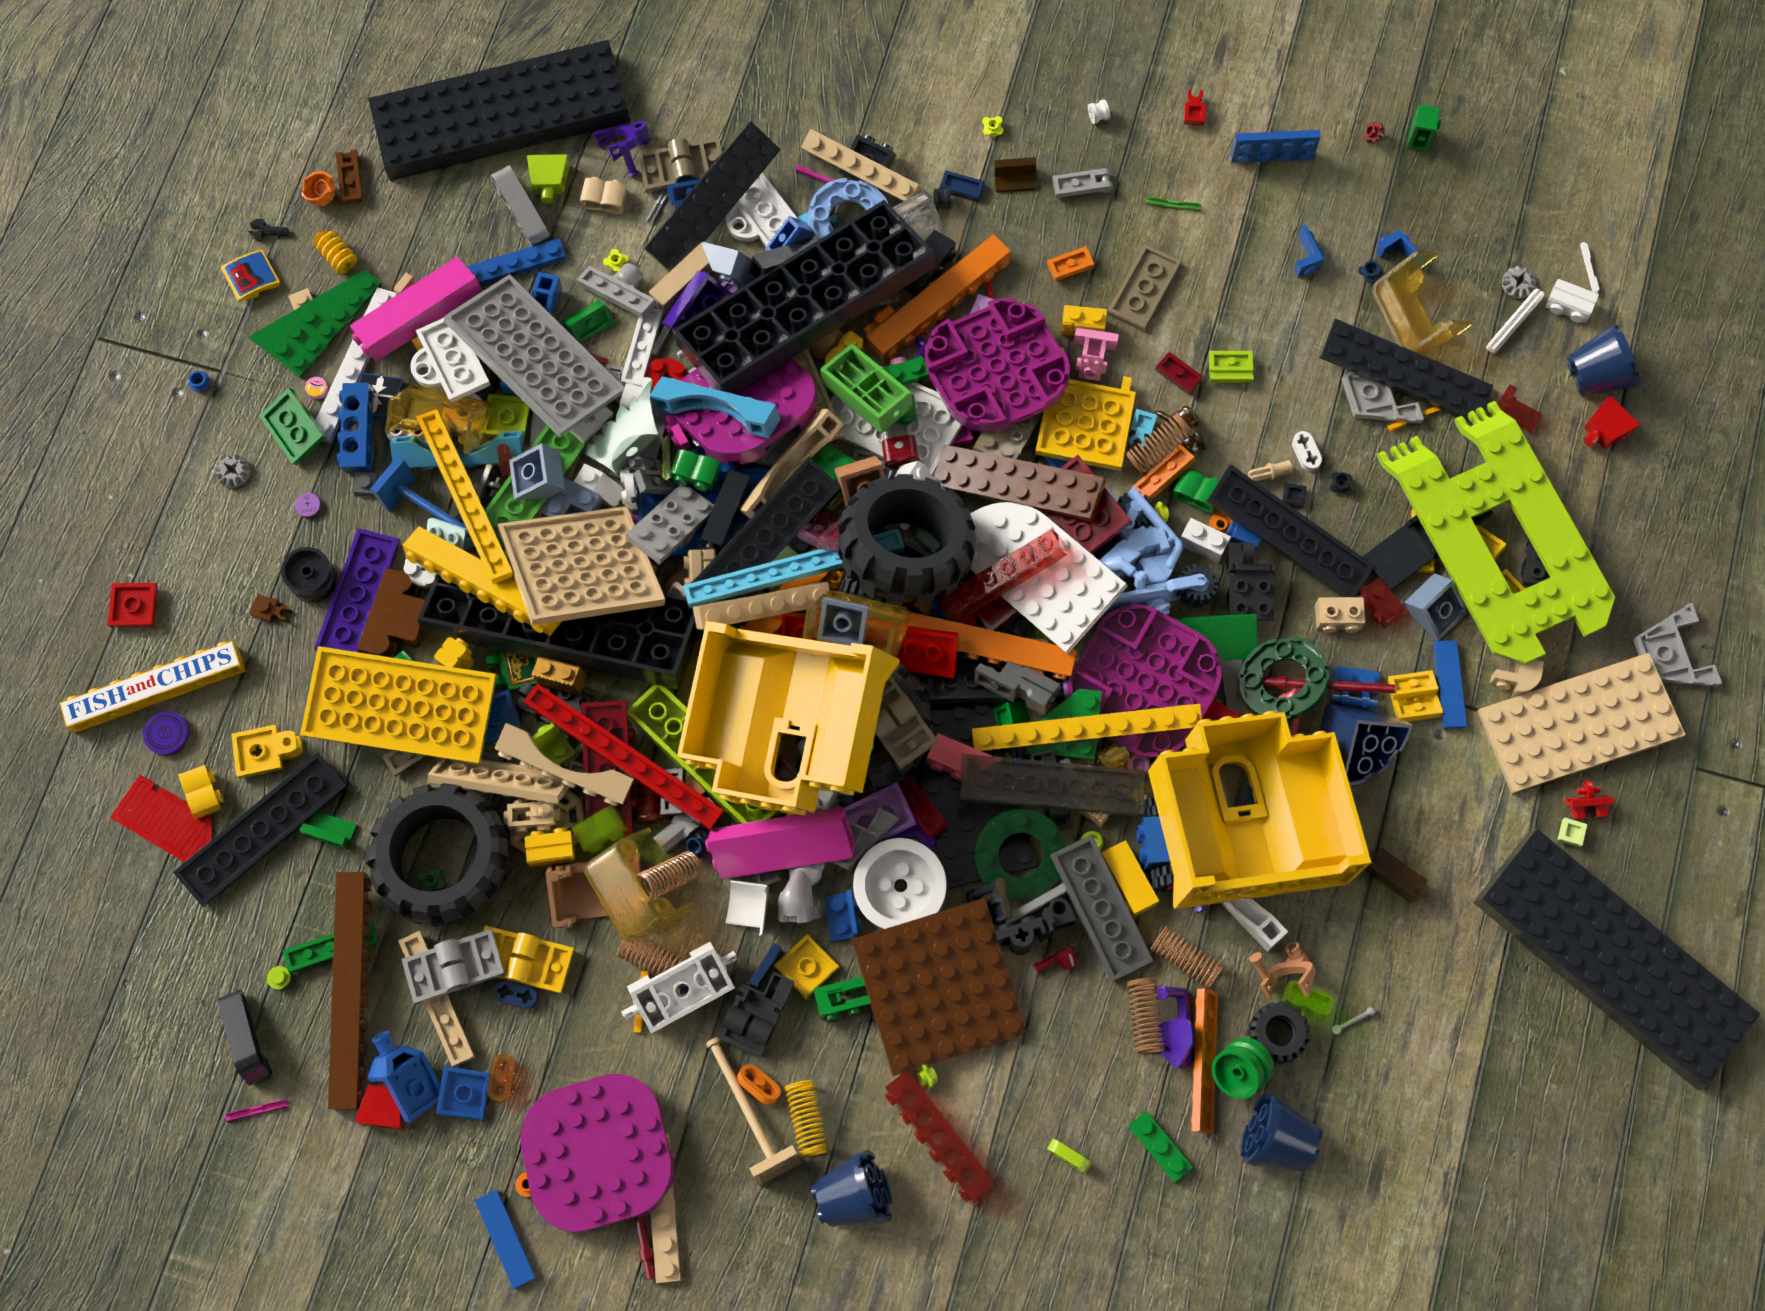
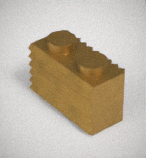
M540 656L532 672L533 677L540 686L543 685L544 687L547 686L548 688L551 687L552 689L564 692L568 691L569 694L572 692L573 695L576 694L577 696L581 694L587 677L579 666Z

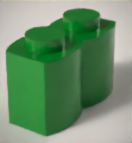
M679 449L670 474L675 483L683 486L693 484L696 489L706 492L707 490H714L722 466L720 461L714 458Z
M1185 470L1173 490L1174 498L1214 514L1216 508L1206 502V499L1219 479L1204 477L1197 470Z

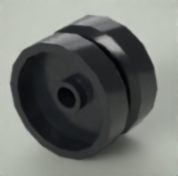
M301 547L292 551L284 559L281 567V576L286 586L293 595L305 602H319L327 598L337 583V573L324 553L313 547Z

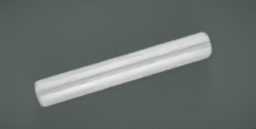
M1535 289L1488 343L1486 347L1488 351L1495 354L1543 299L1544 292L1540 291V289Z

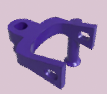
M638 121L629 126L619 124L593 133L599 148L616 136L621 135L628 138L627 141L609 145L607 148L614 162L623 156L629 171L628 176L632 177L639 173L629 150L638 144L645 145L650 142L649 130L645 121ZM605 135V138L599 141V138ZM619 149L616 154H613L614 150Z

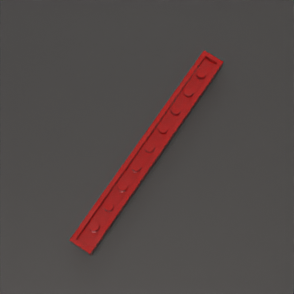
M539 684L535 685L523 701L525 705L707 829L711 830L723 814V809Z

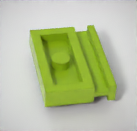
M1209 351L1210 383H1253V352Z

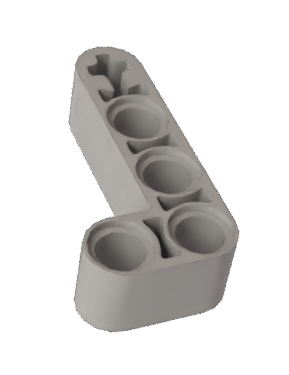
M507 166L492 174L491 182L499 197L502 196L530 246H534L549 238L548 230L512 168Z

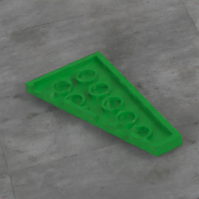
M363 270L248 336V338L294 375L301 378L374 295L377 287L380 288L382 284L366 270Z

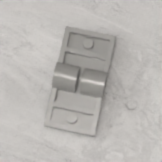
M679 485L626 534V540L660 565L678 547L684 548L688 545L695 531L709 519L714 505L688 485Z
M492 929L459 940H446L436 944L433 949L402 959L415 1005L505 975Z

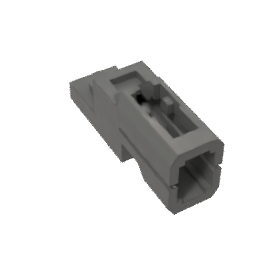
M1008 661L1000 673L994 668L981 663L975 669V683L1011 702H1014L1019 697L1026 701L1027 707L1042 715L1046 714L1059 695V683L1029 667H1020L1011 661Z

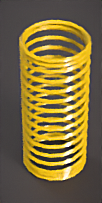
M813 1080L796 1082L784 1088L788 1092L786 1094V1097H789L787 1102L790 1103L788 1107L792 1108L789 1112L793 1113L790 1116L794 1119L792 1120V1123L795 1124L793 1128L797 1129L794 1133L797 1134L795 1139L799 1140L796 1144L800 1145L797 1148L801 1150L799 1152L800 1158L812 1157L829 1151L827 1143L802 1148L809 1144L826 1141V1138L800 1143L807 1139L824 1136L825 1133H819L808 1137H800L805 1134L824 1130L823 1127L806 1132H798L806 1128L823 1125L822 1122L796 1127L803 1123L822 1119V1117H816L795 1122L801 1118L819 1115L821 1112L795 1116L799 1113L817 1110L820 1108L819 1106L801 1111H793L797 1108L818 1104V1101L791 1106L795 1103L817 1098V1096H810L790 1101L796 1097L816 1093L814 1090L790 1095L794 1092L813 1089L815 1087Z

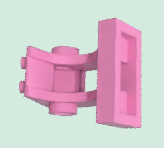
M1076 327L1074 344L1084 346L1082 358L1078 357L1075 370H1079L1078 378L1100 381L1101 374L1105 375L1107 362L1103 361L1105 350L1116 351L1119 334Z

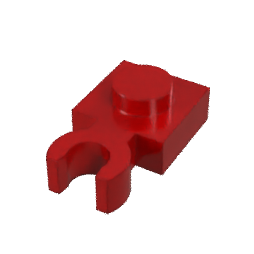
M1189 90L1187 94L1188 102H1185L1184 125L1204 126L1206 103H1201L1203 91H1199L1198 97H1193L1191 94L1192 90Z

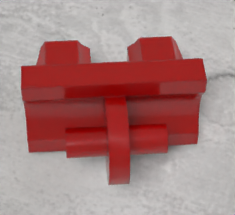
M1584 781L1583 788H1576V794L1584 795V797L1565 798V805L1570 806L1571 815L1574 819L1587 818L1586 806H1593V815L1595 817H1604L1609 815V804H1614L1613 797H1607V795L1594 796V794L1601 792L1600 787H1593L1591 781Z

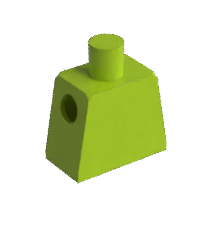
M567 154L527 155L533 192L535 195H541L542 203L550 204L553 202V195L564 193L570 168Z

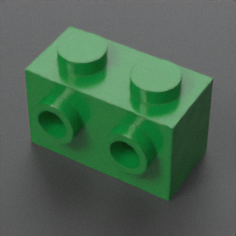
M1418 105L1410 126L1407 148L1428 152L1432 140L1435 141L1437 130L1441 126L1442 117H1438L1440 108L1431 105Z

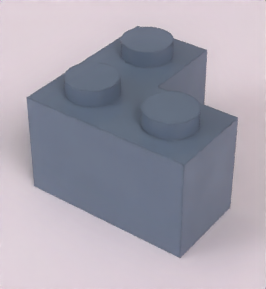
M563 477L565 490L548 499L541 511V515L545 518L601 510L604 504L600 494Z

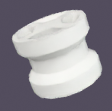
M1105 99L1100 100L1098 104H1088V113L1093 124L1099 123L1102 119L1105 121L1110 119V110Z

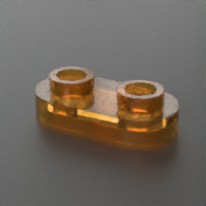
M507 1054L497 1055L493 1059L490 1068L487 1092L492 1100L499 1103L507 1101L513 1091L516 1063ZM503 1063L508 1064L506 1071H501L500 1067ZM499 1087H504V1093L498 1095L497 1089Z

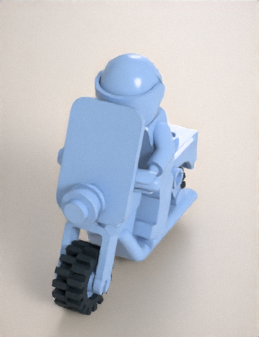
M1135 487L1128 493L1126 492L1123 496H1120L1117 501L1132 523L1118 533L1123 538L1115 543L1116 546L1099 561L1121 580L1127 576L1134 577L1136 590L1125 592L1124 590L1100 618L1103 619L1115 609L1133 604L1153 607L1167 616L1170 614L1169 609L1171 605L1166 602L1178 600L1183 602L1186 600V605L1190 606L1192 603L1193 608H1197L1198 605H1200V608L1204 607L1205 604L1208 605L1218 589V579H1214L1215 573L1210 574V568L1204 570V565H1200L1197 568V564H1193L1191 568L1187 566L1185 570L1183 569L1178 578L1167 581L1182 552L1183 544L1155 511V505H1152L1153 501L1151 499L1147 501L1148 496L1146 494L1142 496L1141 492ZM1107 490L1116 501L1117 497L1110 490Z

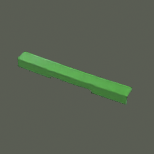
M1154 197L1146 199V205L1201 211V204L1163 200Z

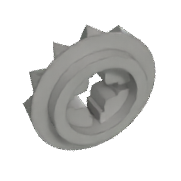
M1519 266L1512 269L1509 268L1502 277L1504 291L1514 298H1526L1535 290L1537 280L1534 278V273H1530L1527 268L1523 269L1519 268ZM1522 277V283L1517 288V280Z
M237 454L235 456L227 455L223 460H219L218 466L215 467V476L218 482L228 488L241 486L250 475L249 463L244 457L242 458ZM227 467L235 468L238 475L229 473Z

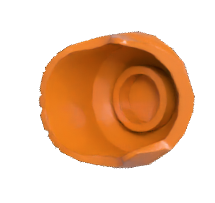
M316 171L303 180V192L301 194L308 203L315 206H325L333 200L335 182L330 174L325 171Z

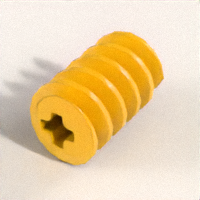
M322 230L315 235L312 244L338 275L347 273L357 262V256L353 254L352 250L348 248V245L343 242V239L338 236L336 231Z

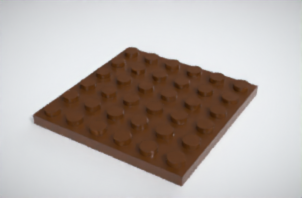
M985 898L851 939L892 1076L921 1068L922 1065L927 1066L1027 1034Z

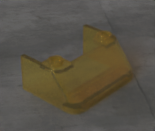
M1417 250L1378 279L1373 285L1372 293L1397 345L1420 353L1446 344L1470 327L1472 323L1471 321L1450 320L1447 323L1440 322L1434 326L1432 325L1416 292L1425 283V274L1422 267L1436 258L1437 254L1436 252Z
M417 384L408 386L389 399L385 427L386 433H390L396 428H401L400 430L403 432L412 433L420 428L416 416L437 409L448 434L458 437V442L464 447L463 453L465 454L470 453L480 445L492 409L490 403L469 397H464L450 403L445 391Z
M839 591L824 592L806 609L802 639L811 640L813 637L817 639L824 597L869 606L870 617L864 643L875 645L878 649L894 657L899 654L911 613L910 610L903 607Z
M649 827L620 839L591 859L584 869L585 876L622 939L627 942H635L681 921L695 906L694 902H690L674 910L672 904L666 898L657 897L650 900L628 862L636 857L638 846L651 832Z

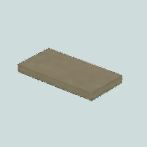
M1144 244L1107 310V315L1145 332L1181 267L1182 261Z

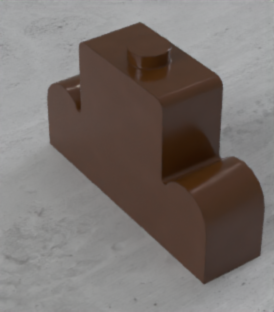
M389 568L385 569L357 646L359 653L391 657L394 653L392 642L415 648L420 646L424 634H422L417 619L425 600L412 597L416 588L408 574Z

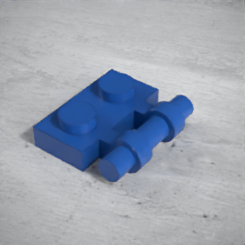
M1335 666L1333 670V681L1379 683L1380 672L1342 666ZM1341 691L1340 695L1332 694L1331 703H1339L1340 706H1360L1362 709H1376L1378 700L1369 699V695L1377 696L1378 693ZM1349 692L1361 693V697L1349 696Z

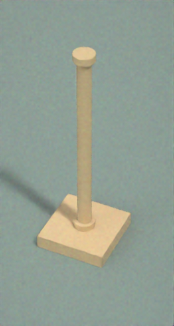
M716 1037L708 1041L706 1045L708 1049L712 1050L767 1158L749 1168L756 1182L761 1186L801 1164V1161L793 1145L777 1154L774 1153L719 1045L721 1041Z

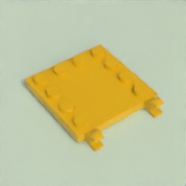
M1123 376L1121 389L1069 379L1067 390L1062 399L1043 413L1035 455L1070 461L1076 455H1079L1086 465L1121 471L1136 392L1130 391L1132 378Z

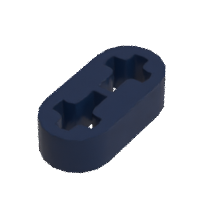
M502 981L494 988L495 998L503 1004L531 1009L538 1003L539 997L537 992L529 986ZM507 987L510 992L514 993V996L506 995L505 998H502L499 991ZM530 992L533 999L528 1000L527 1004H524L525 1001L519 998L518 995H527Z

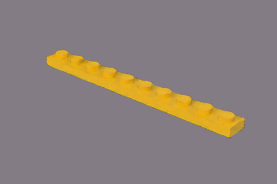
M438 410L416 416L492 584L514 577L513 571Z
M1200 704L974 728L972 729L974 749L983 751L1193 728L1202 720Z

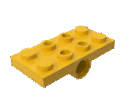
M485 925L484 931L493 930L505 975L496 978L562 994L575 951L573 947L541 940L533 935L517 934Z

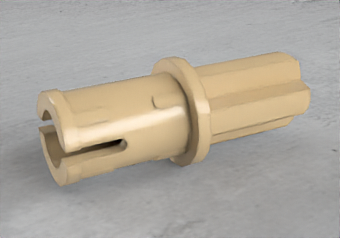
M1289 460L1276 464L1267 463L1265 467L1250 470L1248 477L1254 481L1268 478L1274 480L1275 477L1292 474V464Z

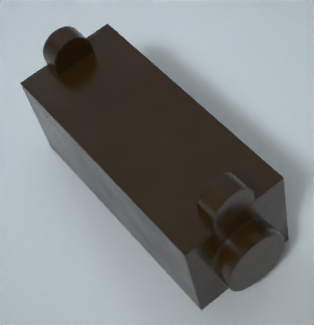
M1382 847L1377 852L1372 850L1369 854L1371 863L1364 871L1409 903L1417 896L1427 882L1424 877Z

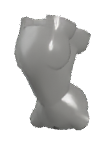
M824 863L787 868L790 880L778 898V921L805 923L819 919V910L813 905L811 886L820 881Z

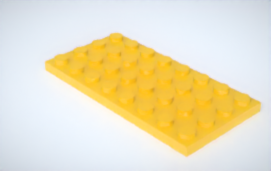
M318 646L300 735L480 764L497 675Z

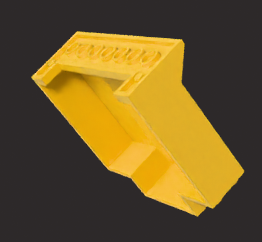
M706 621L677 757L685 759L684 764L706 770L714 769L716 774L712 792L720 794V799L738 804H750L751 806L769 811L776 810L786 814L805 816L806 813H815L819 790L828 792L833 790L853 796L854 792L863 793L885 682L899 665L900 659L869 645L851 643V646L741 630L727 624ZM790 726L800 727V731L789 728ZM782 733L807 737L799 774H797V778L789 782L779 781L774 775Z
M1268 711L1263 715L1257 716L1251 713L1243 715L1241 718L1227 716L1216 721L1203 719L1196 724L1185 739L1186 749L1181 752L1167 750L1160 753L1148 770L1174 874V909L1348 885L1371 863L1335 732L1326 733V731H1318L1308 736L1296 734L1291 737L1285 712L1276 713V711ZM1235 764L1246 771L1250 787L1253 790L1252 794L1255 804L1228 808L1219 775L1221 766ZM1238 812H1250V815L1239 817Z

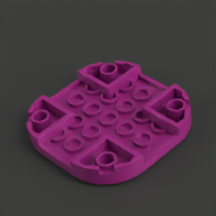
M1013 298L992 300L988 302V307L953 322L950 319L943 321L931 332L927 345H925V365L929 378L950 415L958 423L972 430L983 432L997 431L1044 412L1062 399L1069 384L1070 365L1067 354L1062 352L1045 323L1044 315L1033 305L1027 302L1026 304L1015 302Z
M791 358L735 393V395L751 397L755 400L771 402L776 405L780 421L769 439L749 434L739 420L720 411L696 409L673 415L682 431L685 430L705 449L707 456L724 464H729V461H740V464H744L766 455L765 448L794 427L798 426L800 429H803L812 420L817 411L818 395L810 374ZM697 369L681 380L712 388Z
M1133 604L1108 613L1097 625L1092 638L1073 668L1068 683V695L1071 696L1078 689L1102 691L1099 715L1200 704L1203 719L1219 690L1222 679L1221 661L1212 643L1199 632L1150 606ZM1193 728L1111 736L1107 738L1136 754L1158 757L1164 751L1173 750L1176 752L1186 745L1185 739Z
M608 1074L550 1091L531 1106L522 1124L520 1143L532 1201L538 1213L549 1224L571 1233L592 1232L593 1229L631 1218L643 1217L655 1210L663 1202V1198L673 1183L674 1159L671 1157L660 1102L652 1090L645 1084L628 1075Z

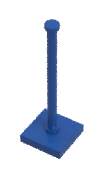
M399 456L395 458L370 488L383 508L389 512L405 496L440 520L467 529L463 523L410 490L417 481V478L405 460ZM467 530V537L471 539L470 534Z

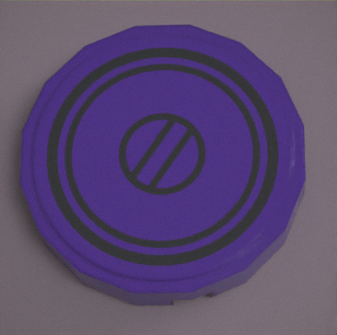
M159 712L150 717L145 724L143 741L148 749L162 756L173 755L185 746L190 735L189 726L185 719L175 712Z

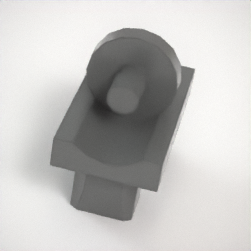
M487 464L485 469H477L475 479L479 482L477 488L473 487L482 507L485 509L502 487L501 483L503 480L502 474L496 471L494 466Z

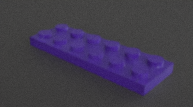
M360 528L357 529L314 646L315 651L320 646L359 653L357 650L358 643L386 568H392L401 543L399 538Z

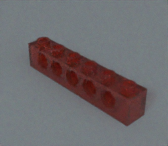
M1050 529L962 583L956 590L943 599H938L946 617L954 622H959L1067 556L1069 552L1061 536Z
M908 1069L885 1087L887 1092L884 1095L892 1106L897 1105L902 1111L899 1114L901 1119L907 1126L911 1123L915 1128L914 1136L921 1145L924 1143L928 1145L931 1149L928 1154L936 1164L940 1162L946 1170L943 1171V1174L951 1184L954 1181L960 1187V1190L957 1192L966 1203L970 1201L972 1204H975L995 1188L996 1184ZM907 1094H911L915 1097L916 1102L912 1106H906L903 1104L902 1098ZM919 1114H928L930 1122L927 1125H920L917 1122ZM936 1132H940L945 1136V1141L940 1145L934 1144L931 1140V1136ZM951 1151L957 1152L960 1156V1160L956 1164H950L946 1160V1155ZM971 1171L975 1177L972 1183H964L961 1179L962 1172Z

